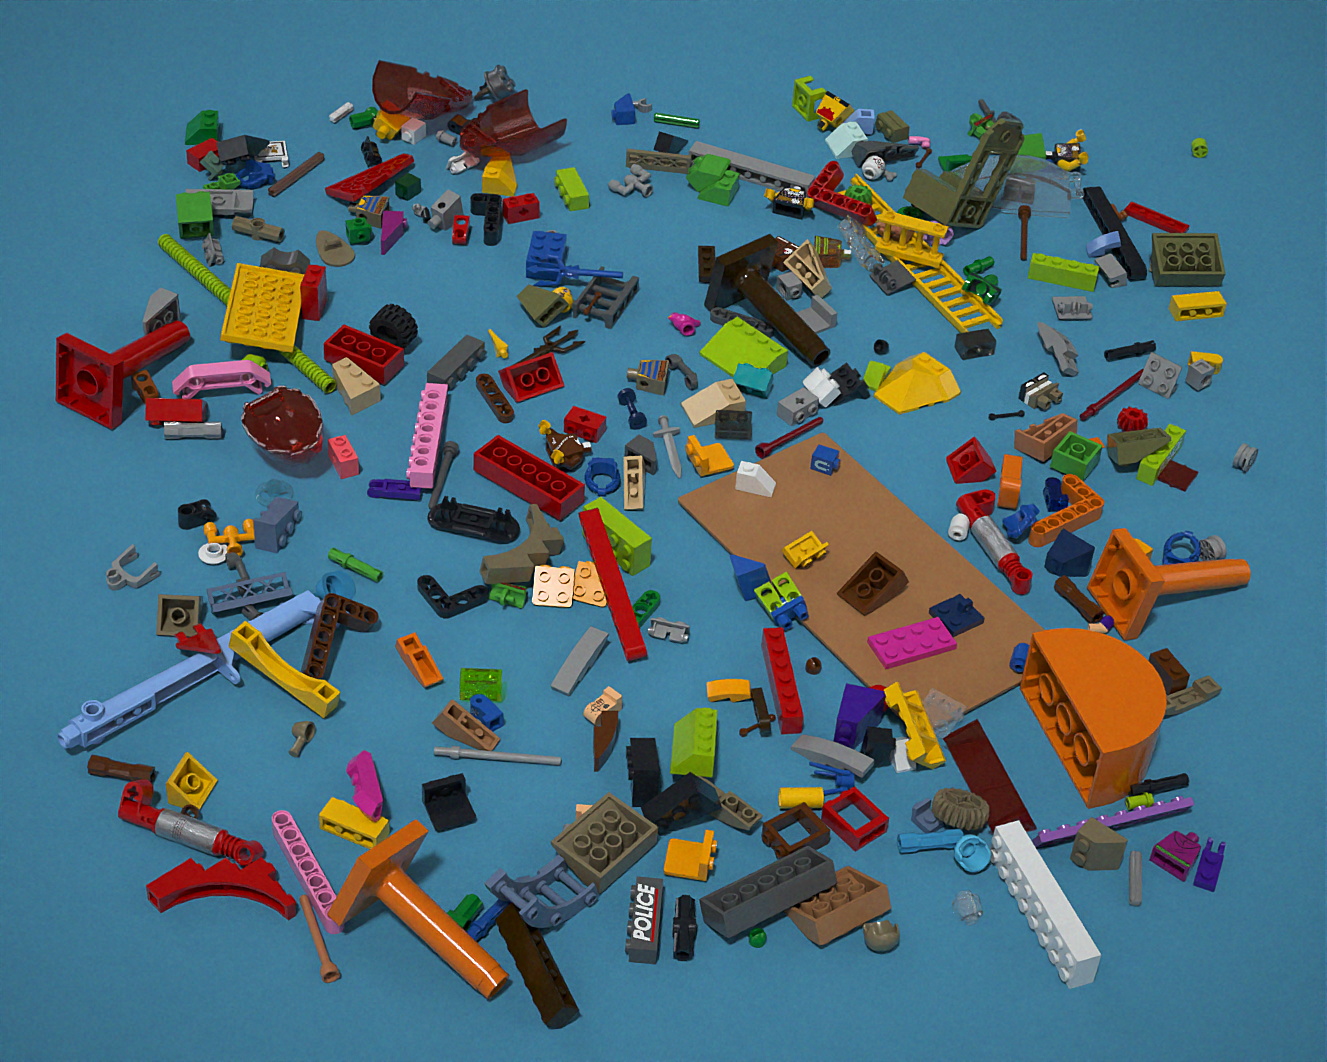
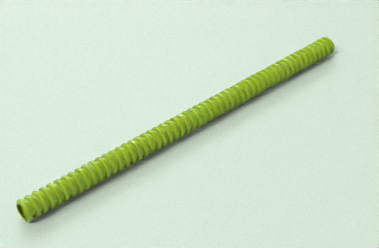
M169 234L161 235L158 239V246L227 306L231 289ZM295 345L293 353L277 350L323 392L328 394L336 388V381Z

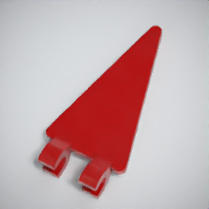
M201 623L193 626V630L197 634L187 638L182 631L174 635L178 640V643L175 644L177 649L212 654L221 653L212 628L206 630Z

